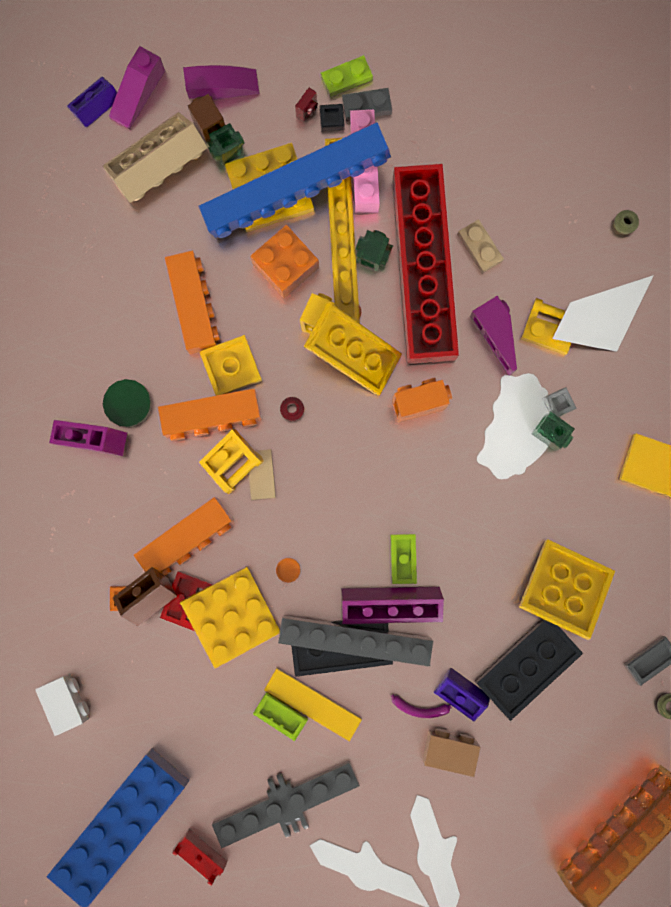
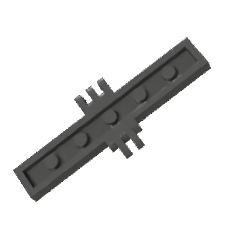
M350 761L294 786L290 780L285 782L282 773L276 775L280 784L276 786L273 777L268 778L267 781L270 789L267 790V798L212 823L221 848L277 823H280L286 838L291 836L289 825L292 826L295 834L300 832L298 821H301L304 829L309 828L304 811L360 786Z

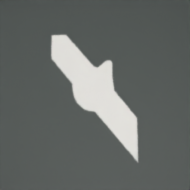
M417 795L410 816L419 842L418 865L422 872L430 877L439 907H456L460 893L452 871L451 860L457 843V837L442 838L429 799Z
M321 839L310 845L320 865L349 876L358 888L366 891L381 889L424 907H430L413 877L382 864L367 841L363 843L359 853Z

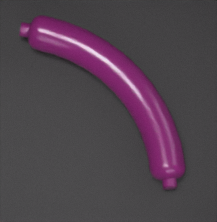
M391 695V702L398 709L418 718L440 717L448 714L452 708L451 705L447 704L435 708H419L407 703L399 695Z

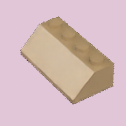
M178 112L103 165V168L131 203L144 197L145 192L150 188L161 185L165 180L164 178L170 174L182 170L184 164L188 161L199 158L208 147L194 124Z

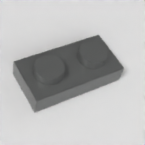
M389 88L342 95L346 121H350V111L374 109L375 117L392 114Z

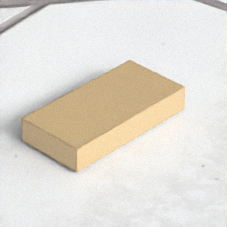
M258 450L256 452L261 455L264 462L258 467L255 466L249 472L251 500L276 498L272 450Z

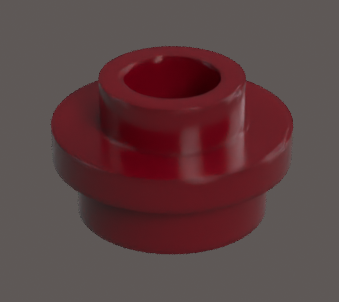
M297 397L284 399L280 405L281 415L288 421L300 419L304 414L303 402ZM291 404L297 407L294 413H290L287 410Z

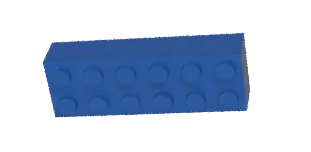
M151 748L46 877L80 907H89L184 790L189 779Z

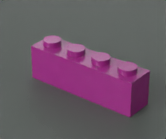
M440 586L341 588L342 624L443 622L444 598Z

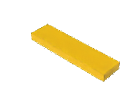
M276 668L264 691L349 742L362 721V718L279 668Z

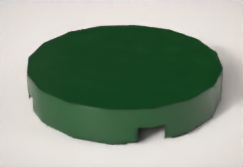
M124 379L116 381L109 386L104 394L102 405L105 415L111 422L120 427L131 428L143 423L151 413L152 399L144 385L135 380Z

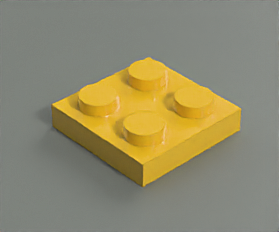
M245 335L200 351L216 396L232 393L262 381Z

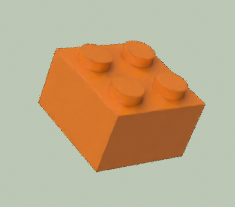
M287 224L250 255L252 264L283 299L319 269L318 258Z

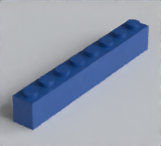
M378 122L205 202L199 205V209L209 233L215 238H224L239 227H249L253 224L254 220L274 215L275 211L280 208L294 206L298 200L304 197L311 198L316 196L320 192L319 190L326 187H335L345 178L350 176L357 177L371 166L378 167L387 162V159L391 158L390 151Z

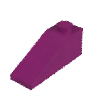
M141 46L138 47L127 65L109 114L110 119L128 129L132 127L165 72L162 60L158 55Z
M495 296L473 310L470 318L510 376L517 370L511 315L509 314L510 308L504 300H500L498 296Z
M54 420L49 443L123 456L128 432L104 426Z

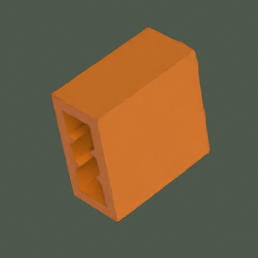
M430 378L422 381V385L412 388V385L399 387L392 398L398 423L445 410L450 404L449 400L452 399L449 385H444L443 380L436 381V378Z

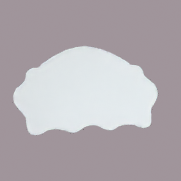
M530 373L517 377L504 375L501 378V392L493 404L494 419L485 430V445L477 456V462L488 467L498 479H507L514 474H523L526 467L534 463L545 452L553 438V419L543 400L544 397L548 396V391L540 385L538 378Z

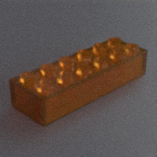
M662 765L652 769L647 775V780L641 786H636L630 792V797L623 804H619L614 808L612 816L606 822H601L596 827L595 833L589 840L581 842L577 852L571 858H567L561 863L557 874L568 891L584 907H599L671 832V772Z

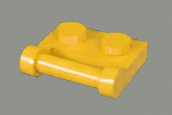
M535 298L520 339L563 355L568 354L571 342L552 339L559 325L537 318L538 312H542L562 319L566 311L543 303L542 299Z
M232 429L199 461L201 466L227 494L232 493L235 490V485L255 466L258 467L264 462L261 455L253 450L236 429ZM245 454L248 460L229 479H226L223 474Z

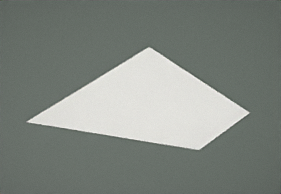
M653 276L570 302L552 339L617 352Z

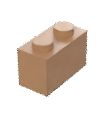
M436 728L435 732L428 731L422 760L424 766L474 777L480 745L470 735L460 734V737L451 736L449 731Z

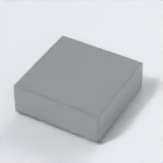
M566 387L543 398L553 420L577 409Z

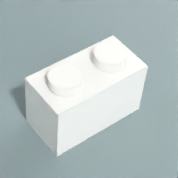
M70 673L35 689L54 736L81 725L89 719V708L86 702L81 700L78 693V682L74 677H71Z

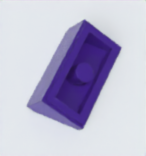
M102 76L70 102L67 107L85 127H88L113 106L117 91Z
M453 668L448 670L434 690L436 695L473 722L489 706L490 698L484 691Z

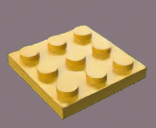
M289 143L226 163L225 167L232 188L235 189L298 158L293 143ZM304 197L298 200L297 204L292 207L280 208L275 211L274 215L268 218L261 217L254 220L252 225L246 227V232L248 233L314 212L311 198Z
M547 539L543 544L519 608L587 640L591 639L615 570Z
M247 566L180 601L215 669L280 634V629Z

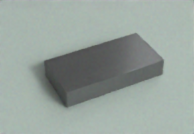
M662 636L624 663L638 685H643L671 665V643L667 637Z

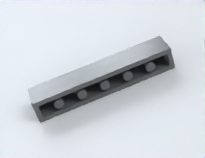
M286 615L282 617L278 641L279 644L430 667L433 640L430 637Z

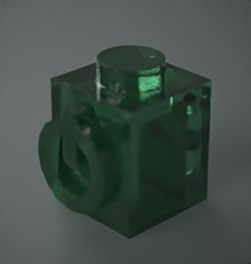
M230 123L209 134L210 141L206 145L216 162L221 161L224 166L226 163L244 154L243 145L245 142L240 132H235Z
M367 230L365 237L360 236L357 242L356 250H358L356 263L375 271H379L380 266L386 267L394 246L389 244L390 238H387L386 234L381 231L373 230L372 232Z
M549 412L543 416L531 434L556 451L562 447L565 449L574 438L571 434L575 428L554 413Z

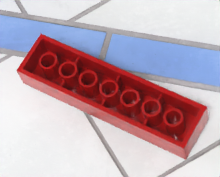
M443 164L394 167L393 190L407 364L456 361L459 356Z

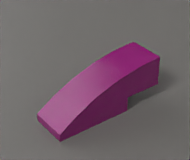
M224 65L183 67L185 87L189 99L205 96L208 93L213 97V100L260 94L256 69Z

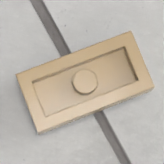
M479 219L458 231L459 238L482 274L503 262L504 258Z

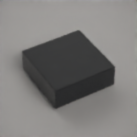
M343 104L319 105L321 131L345 130Z

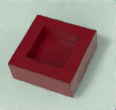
M308 87L295 105L296 116L303 121L308 115L312 116L318 107L317 92Z

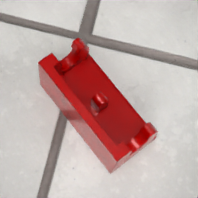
M188 829L172 851V854L175 856L178 854L204 876L210 886L213 885L216 877L223 873L227 864V860L190 829Z

